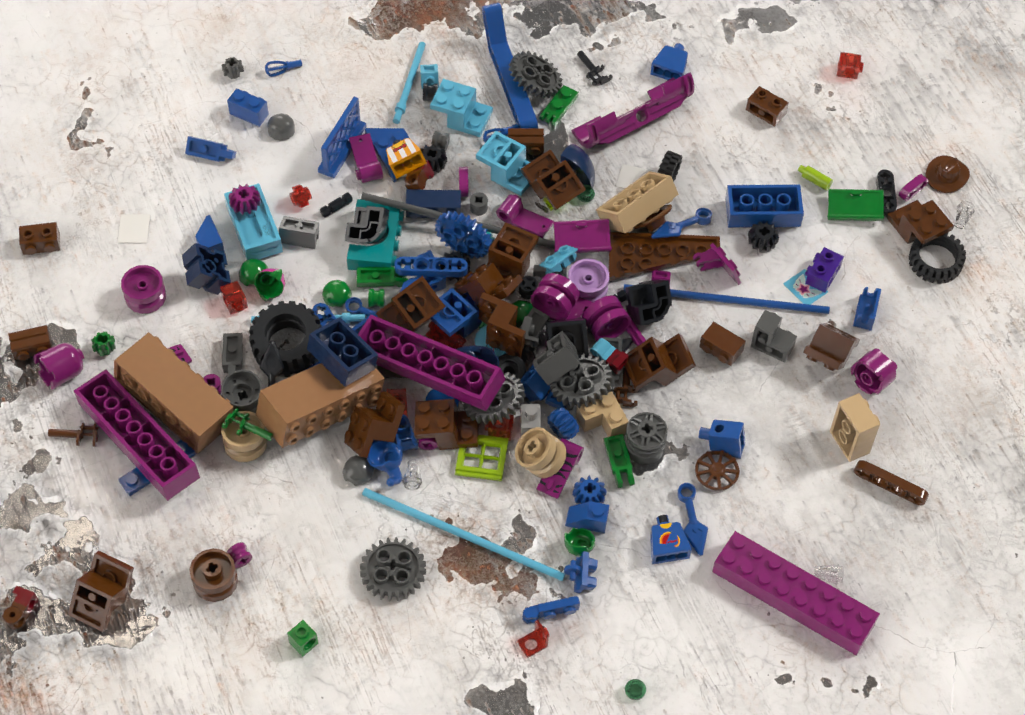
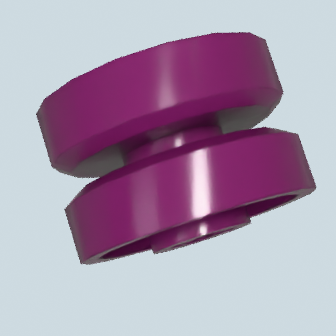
M138 265L130 268L121 279V288L125 302L133 312L148 314L157 311L163 306L166 300V290L163 278L156 268L148 265Z
M548 273L543 276L539 286L531 295V303L534 308L550 316V320H565L570 314L572 307L578 301L580 293L575 284L568 278L560 274Z
M610 295L596 300L582 315V318L586 319L587 328L596 341L603 337L617 338L631 324L630 316L625 309H622L623 306L616 296Z

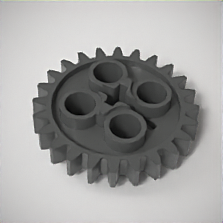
M522 51L521 54L518 52L509 64V71L512 72L510 76L515 77L513 81L519 82L518 87L523 86V91L528 90L530 95L535 93L537 98L539 95L543 99L545 96L548 99L551 96L554 97L563 85L561 83L563 79L560 78L561 73L557 72L558 68H553V63H548V59L544 60L542 55L538 57L536 52L533 55L530 51H527V53Z
M582 354L581 358H579L580 364L575 370L568 371L558 382L550 384L553 397H556L558 402L562 401L564 406L569 403L570 408L577 404L578 408L582 404L588 407L589 402H592L594 405L596 404L595 399L603 400L602 395H608L607 390L612 389L611 384L613 383L612 372L609 364L605 363V360L600 361L598 356L593 359L591 354L588 358H585V355Z
M507 372L504 375L506 380L487 411L463 402L462 406L467 417H470L472 421L476 420L478 424L483 421L487 425L491 421L494 425L496 420L502 423L504 417L509 420V414L516 415L515 409H521L520 404L524 403L523 398L526 397L520 379H517L516 375L511 376Z
M388 537L386 543L379 540L378 547L372 544L373 551L366 549L367 556H362L363 563L360 564V570H362L360 571V577L363 578V585L367 584V591L373 589V596L380 593V600L388 596V600L391 601L392 597L395 596L396 600L399 601L400 595L407 599L408 592L413 595L415 594L414 587L417 589L421 588L420 582L425 581L423 575H426V568H424L426 567V561H423L424 555L419 554V547L413 549V542L406 545V539L399 543L397 537H395L394 542H391ZM382 557H387V558H389V559L386 560V561H381V560H379V559L382 558ZM402 559H408V560H409L408 562H405V563L400 562V560H402ZM379 576H386L383 580L378 579ZM400 577L407 578L405 581L398 580Z

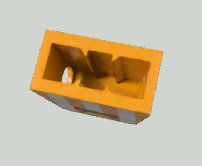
M410 138L402 141L396 140L391 147L386 149L388 162L396 179L427 164L420 148Z

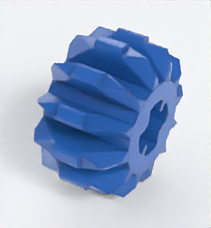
M563 407L553 410L547 417L550 428L558 438L569 440L579 432L577 420Z
M590 475L587 477V480L581 477L580 481L574 484L575 489L572 495L575 497V503L589 501L604 503L605 495L607 494L604 482H599L598 477L592 480Z

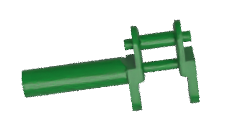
M238 408L233 410L232 414L229 413L225 423L222 424L223 429H226L233 421L240 424V430L236 432L239 436L244 430H247L271 441L274 435L247 422L250 420V414L244 415L239 412ZM236 416L243 418L242 421L236 420Z

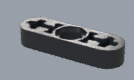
M884 169L878 172L876 186L877 190H887L891 193L890 196L884 195L883 216L887 217L888 213L896 210L897 200L894 175L891 171ZM887 202H889V209L886 207Z

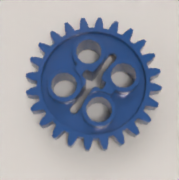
M450 211L447 214L443 213L435 224V231L438 232L437 236L442 237L440 241L445 242L446 247L450 246L453 251L460 250L462 254L466 253L471 259L474 256L477 259L479 257L484 258L488 254V249L493 241L490 239L491 234L486 233L487 229L482 228L483 224H477V219L471 220L470 215L465 217L462 212L460 215L456 211L453 214Z

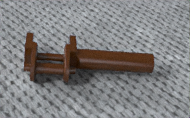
M624 365L622 387H615L613 391L616 393L615 398L619 404L627 407H636L638 402L634 401L632 403V400L627 398V394L637 393L638 390L630 386V376Z
M82 423L80 426L81 430L48 429V436L76 438V446H80L79 442H81L84 436H93V447H96L99 437L97 430H99V427H97L96 423L94 426H85V423ZM85 430H93L92 433H84Z

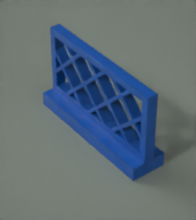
M355 96L352 98L322 145V162L318 167V173L335 178L352 151L349 138L362 135L366 129V123L360 120L359 98Z

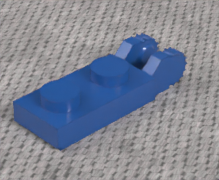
M574 596L527 607L523 610L522 620L530 624L536 623L542 617L544 619H552L557 614H574L580 607L579 598Z

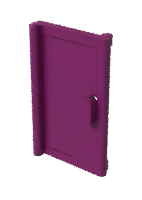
M609 219L554 222L555 252L565 245L578 248L575 253L611 252Z

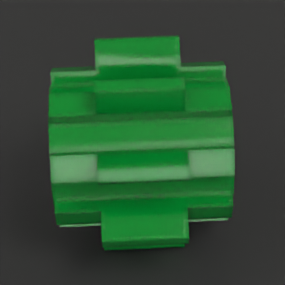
M98 332L91 339L93 351L99 353L100 356L110 355L111 351L116 349L114 336H110L107 332Z

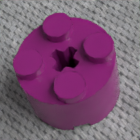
M875 348L867 352L852 365L851 375H855L856 380L854 382L862 391L870 395L872 393L877 395L896 379V369L898 367L893 360H890L879 349Z

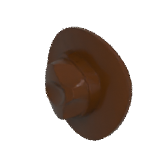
M942 155L934 158L928 164L925 177L928 179L930 187L942 193H953L965 186L970 177V171L957 158Z
M672 205L662 206L658 212L651 214L644 222L637 224L633 228L645 227L648 232L660 228L666 222L665 215L671 211Z

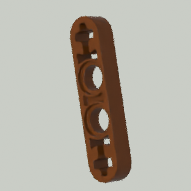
M859 460L854 468V473L860 478L916 505H924L929 497L925 489L867 461Z

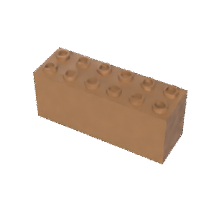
M148 332L114 360V378L183 442H186L195 453L199 454L221 435L222 424L228 414H232L233 411L230 400L224 399L214 386H209L199 373L192 371L188 363L181 361L172 349H167L157 336H153Z
M320 363L260 390L256 416L266 429L274 434L273 437L278 444L284 448L288 445H294L305 437H311L320 430H326L337 422H343L351 416L355 406L365 408L376 406L385 378L375 368L372 372L345 387Z

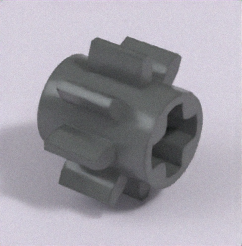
M235 57L225 59V64H222L224 76H228L231 79L240 77V72H244L242 61Z

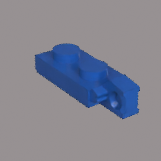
M188 136L185 154L219 162L225 161V158H236L237 151L227 149L228 145L224 143Z

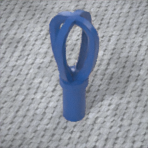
M301 59L290 62L269 61L265 65V72L268 76H277L286 70L302 66ZM270 64H283V65H280V66H274V67H269V68H268V66H269ZM284 68L283 70H281V71H279V72H276V73H273V74L269 73V71H273V70H278V69Z
M517 124L506 128L489 129L484 132L483 141L486 143L492 136V134L487 136L488 133L500 131L499 133L507 136L508 128L519 127Z

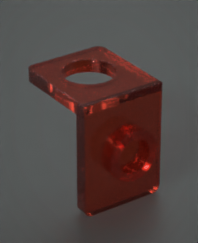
M536 620L534 631L520 638L517 643L526 657L529 658L548 647L550 635L546 627L542 626L539 620ZM533 639L537 642V647L532 650L527 649L525 642Z

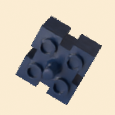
M194 243L182 254L183 265L187 270L185 273L187 286L197 289L203 287L206 292L218 295L231 284L229 271L225 270V267L228 265L226 253L215 249L208 251V247Z

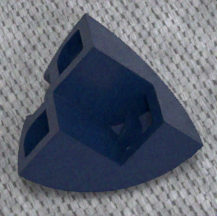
M570 144L562 152L560 163L566 160L570 167L576 170V176L582 185L592 191L595 184L593 163L583 149L575 144Z

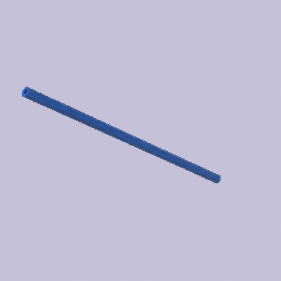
M624 284V290H625V287H629V286H633V285ZM670 289L671 297L823 314H829L830 311L828 306Z

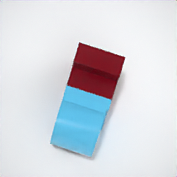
M600 338L590 349V352L595 357L598 356L600 361L605 360V363L609 364L610 370L615 374L628 362L629 355L623 351L620 352L603 338Z

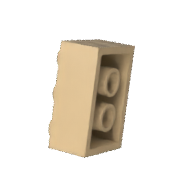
M860 393L839 401L830 433L848 461L851 462L870 454L880 421L870 410L867 400L863 399Z

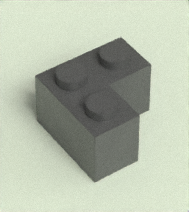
M764 310L755 326L751 347L785 363L795 346L797 336L788 330L780 328L782 317L774 312Z
M563 331L548 340L549 350L533 360L534 369L547 385L558 382L564 374L575 370L580 364L576 347Z

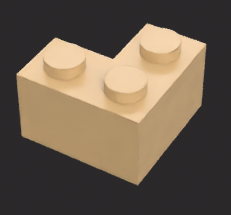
M612 391L608 395H602L603 400L595 399V405L589 402L588 407L585 404H582L580 408L577 406L576 418L584 432L602 425L608 437L621 434L623 436L626 435L629 421Z

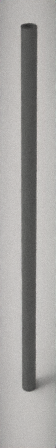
M364 192L361 196V200L436 219L443 214L442 212ZM476 221L477 224H483L482 228L487 229V232L498 234L502 229L501 227ZM539 237L538 245L555 249V241Z

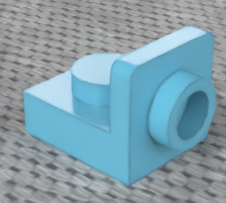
M438 64L420 65L421 88L423 89V83L428 85L435 83L438 84L439 88Z

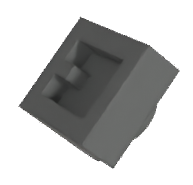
M525 316L521 328L526 331L524 347H538L539 338L532 337L535 330L531 317Z

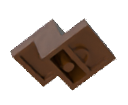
M551 149L520 169L540 200L546 197L555 211L586 190L567 161L564 160L560 163Z
M916 200L887 215L889 222L907 244L913 242L916 238L922 244H925L952 231L954 228L952 222L933 200L924 204Z
M505 222L488 249L487 265L494 263L503 278L509 275L514 277L518 274L523 278L530 267V254L539 241V236Z
M494 263L487 266L482 264L476 269V272L472 273V271H469L462 277L463 279L455 283L454 290L460 295L468 292L479 308L480 297L483 292L502 300L508 297L523 279L519 274L514 277L509 275L503 278Z
M421 276L391 298V302L375 314L380 319L416 332L446 306L425 278Z
M483 292L480 297L478 319L487 324L486 344L492 348L500 349L511 356L521 357L524 351L526 331L516 327L518 306Z
M823 323L819 325L810 345L805 347L803 353L807 354L806 358L813 362L820 361L824 363V367L831 371L844 368L853 348L857 347L860 339L828 323Z
M679 333L664 343L650 337L627 353L629 355L628 362L625 364L633 386L637 390H640L653 380L667 386L696 366L683 336Z
M381 391L376 403V409L355 406L354 412L351 414L349 428L344 436V443L360 457H368L373 439L394 443L405 405L388 392Z
M455 399L416 401L415 439L435 438L439 450L478 447L479 424L476 420L472 421L470 417H467L465 411H458Z
M101 551L94 553L90 571L76 580L68 615L101 632L107 630L111 612L125 603L134 567Z

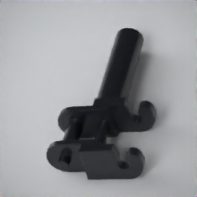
M582 50L577 53V56L590 70L586 78L593 81V86L603 85L612 80L613 76L611 74L609 78L607 75L600 76L598 74L604 70L605 66L603 64L601 68L599 65L595 67Z

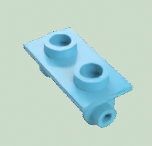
M568 245L562 246L553 255L548 256L539 266L546 268V274L556 271L560 272L562 271L561 264L566 268L576 260L577 255L575 252L578 248Z

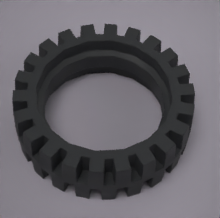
M948 233L925 244H922L916 238L910 249L909 265L912 266L913 272L917 271L916 275L918 277L923 275L922 280L924 281L930 279L929 283H934L935 280H937V284H941L942 281L948 283L949 280L953 281L958 277L963 269L966 260L964 245H960L961 241L959 239L954 240L955 236L953 234L949 237ZM929 245L941 246L953 254L955 263L953 266L944 269L934 268L927 265L921 259L920 250Z

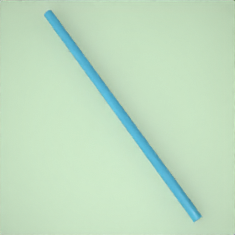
M365 488L362 492V495L555 579L563 581L565 578V573Z

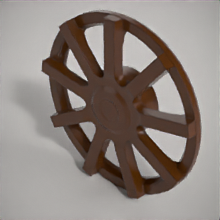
M723 450L707 451L696 462V477L708 489L716 491L726 490L732 487L739 478L740 470L735 457L733 458ZM712 455H720L718 462H715ZM723 456L729 459L724 464L721 463ZM708 457L712 464L706 463L702 460ZM732 463L735 466V469H726ZM699 465L709 468L708 470L698 471ZM725 473L736 474L734 480L730 479ZM709 474L710 477L704 482L700 475ZM724 478L729 482V485L721 487L720 479ZM712 479L717 480L718 487H712L708 484Z

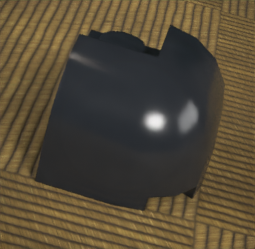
M367 206V208L356 207L354 223H347L345 241L358 244L377 243L386 233L390 210Z
M651 280L625 287L628 305H625L628 315L636 325L643 326L664 319L669 307L672 306L669 280Z

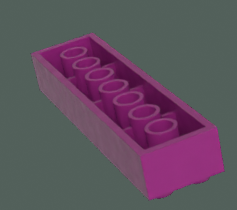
M373 315L369 316L358 333L378 354L376 365L484 411H487L506 380L500 367Z
M107 369L74 390L79 405L167 501L200 478L196 464Z
M734 531L714 562L712 572L856 656L880 615L875 610L737 531Z

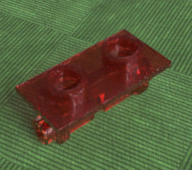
M433 321L429 323L428 328L430 329L425 334L427 338L453 349L462 347L467 341L456 333L449 337Z

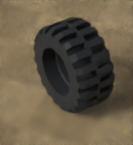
M279 301L277 305H273V303L268 305L267 310L262 309L259 312V317L256 316L253 319V325L250 326L249 341L254 358H256L259 366L267 351L271 337L277 331L284 328L298 329L305 334V337L293 349H278L285 367L280 374H284V377H291L290 374H298L318 362L307 350L310 333L322 327L320 319L311 308L306 309V305L302 303L296 305L295 301H289V303Z

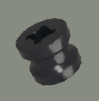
M423 83V101L433 100L438 90V84L428 85Z
M525 276L519 284V294L524 299H531V295L538 287V281L532 276Z

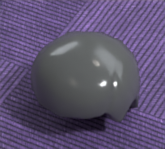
M280 113L273 115L268 121L269 136L275 140H286L292 137L295 133L293 119L288 114Z
M358 455L353 456L344 465L342 471L344 480L353 483L355 486L366 484L372 479L374 467L369 464L367 458Z

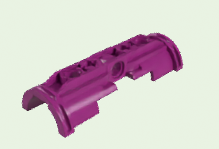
M690 72L677 79L671 78L650 89L647 93L651 100L625 114L616 117L613 111L602 118L598 116L572 129L574 137L583 147L590 149L597 144L604 145L680 107L683 101L694 93L695 86L692 74ZM637 113L640 115V121L636 118Z

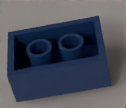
M340 317L309 335L307 350L345 387L375 370L378 354Z

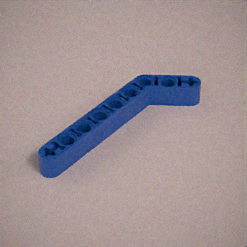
M500 3L482 6L489 53L515 122L519 128H538L537 118L527 92L523 91V86L518 87L519 82L513 81L515 77L510 76L512 72L509 71V64L513 55L507 42Z

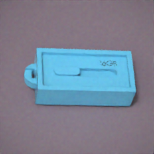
M259 183L251 185L260 193L261 201L260 206H257V211L251 210V214L245 212L243 215L240 212L235 213L229 204V193H232V191L224 193L226 207L246 260L262 259L283 252L280 235Z

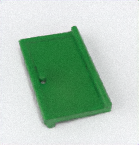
M828 189V220L883 221L884 190Z

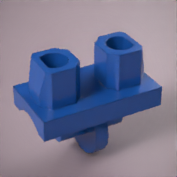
M586 551L582 552L581 557L571 560L570 565L564 567V573L570 576L569 580L575 581L574 592L579 594L583 590H593L597 586V579L588 576V572L594 573L597 570L598 560L590 558L589 552Z

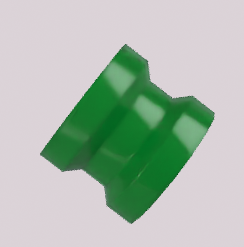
M369 289L368 307L379 306L383 308L385 290L375 291L374 289Z

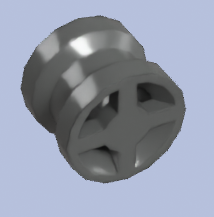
M435 131L432 138L434 147L440 145L441 149L446 151L450 141V134H441L439 131Z
M481 192L472 194L470 197V211L478 216L485 214L488 210V197Z

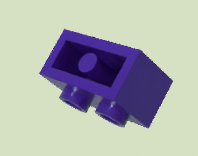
M825 247L821 253L817 252L813 259V266L809 265L805 272V276H807L805 284L826 293L842 266L844 256Z

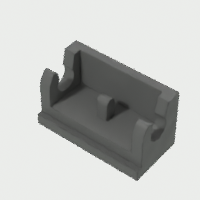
M283 216L279 226L281 242L283 244L315 249L316 239H319V222Z

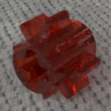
M300 184L292 187L293 192L289 193L293 205H299L301 208L309 205L308 200L312 199L308 187L303 188Z

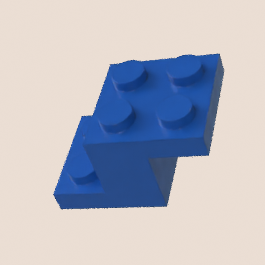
M453 288L439 297L446 307L430 318L449 337L458 332L465 338L483 324L478 319L479 308L468 292L460 295Z

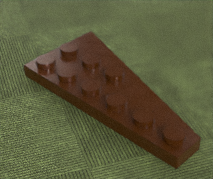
M610 232L612 250L609 252V281L698 261L700 258L694 260L693 256L696 253H703L710 249L712 243L718 248L720 246V236L680 235L676 237L652 238L651 235L653 233Z

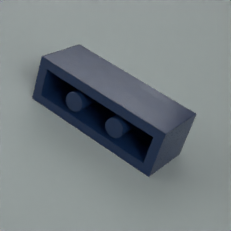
M406 189V203L446 214L448 211L452 214L456 211L460 215L461 190ZM406 211V218L436 219Z

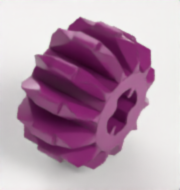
M239 184L238 188H233L232 193H229V204L235 213L240 212L243 215L245 212L251 214V210L257 211V206H260V193L254 186L249 187L248 184L241 186Z

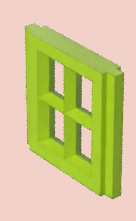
M478 435V445L482 446L480 454L466 453V448H459L455 475L502 481L509 438ZM485 447L500 448L499 457L484 455ZM465 457L480 458L478 467L463 466ZM483 459L498 461L497 470L482 468Z

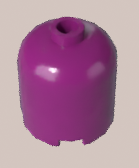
M61 343L34 355V363H39L41 368L38 371L40 377L47 387L51 386L52 390L77 377L83 370L82 360L84 355L80 349H76L70 343Z

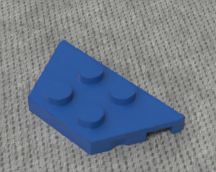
M366 128L365 134L370 133L374 150L392 181L396 182L398 178L396 179L389 165L386 149L391 147L396 140L402 141L409 138L404 128Z

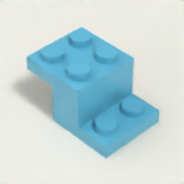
M446 79L442 80L430 104V109L447 114L448 128L481 137L493 112V107L476 102V88Z
M495 131L477 152L476 159L491 167V180L522 196L530 186L520 171L521 168L530 163L526 160V146Z

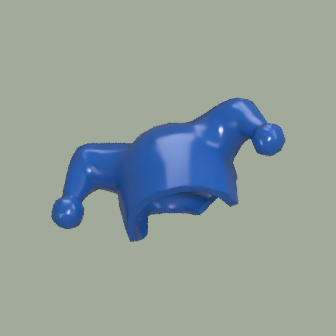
M373 439L367 457L369 464L389 475L390 478L386 481L388 486L400 484L403 480L399 468L403 458L401 448L393 442Z

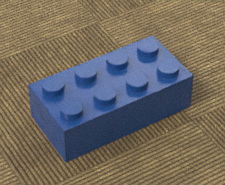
M800 184L727 185L725 202L728 228L751 227L753 224L757 225L759 221L762 224H765L767 221L768 225L774 224L775 227H801L804 211Z

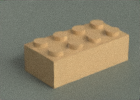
M649 171L598 207L596 211L600 219H609L610 230L628 233L632 231L634 226L644 222L648 216L658 212L662 206L672 202L673 198L679 194L671 176Z

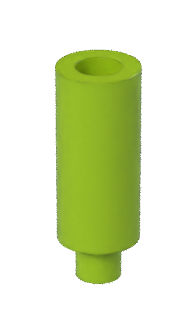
M800 165L798 168L803 178L827 191L831 187L833 179L809 165L807 167Z

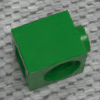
M304 620L287 632L289 643L302 657L319 644L317 633Z

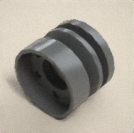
M243 369L228 374L221 385L222 397L230 400L233 410L238 408L239 411L256 413L260 390L263 389L259 377L255 373Z
M642 412L629 420L625 444L631 460L639 464H651L658 461L664 454L668 428L666 422L659 415Z

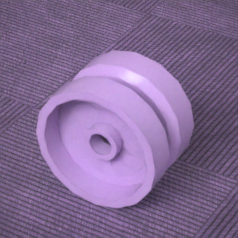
M582 259L571 266L568 272V279L578 288L579 297L595 302L607 296L609 271L603 263L595 259Z

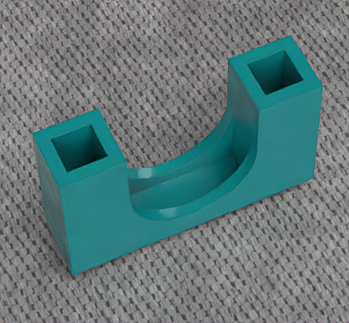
M357 199L356 207L367 208V206L390 210L386 230L388 236L383 242L373 246L349 244L347 269L357 271V267H395L394 263L397 259L395 251H399L400 244L397 238L398 236L401 237L402 226L400 221H404V211Z

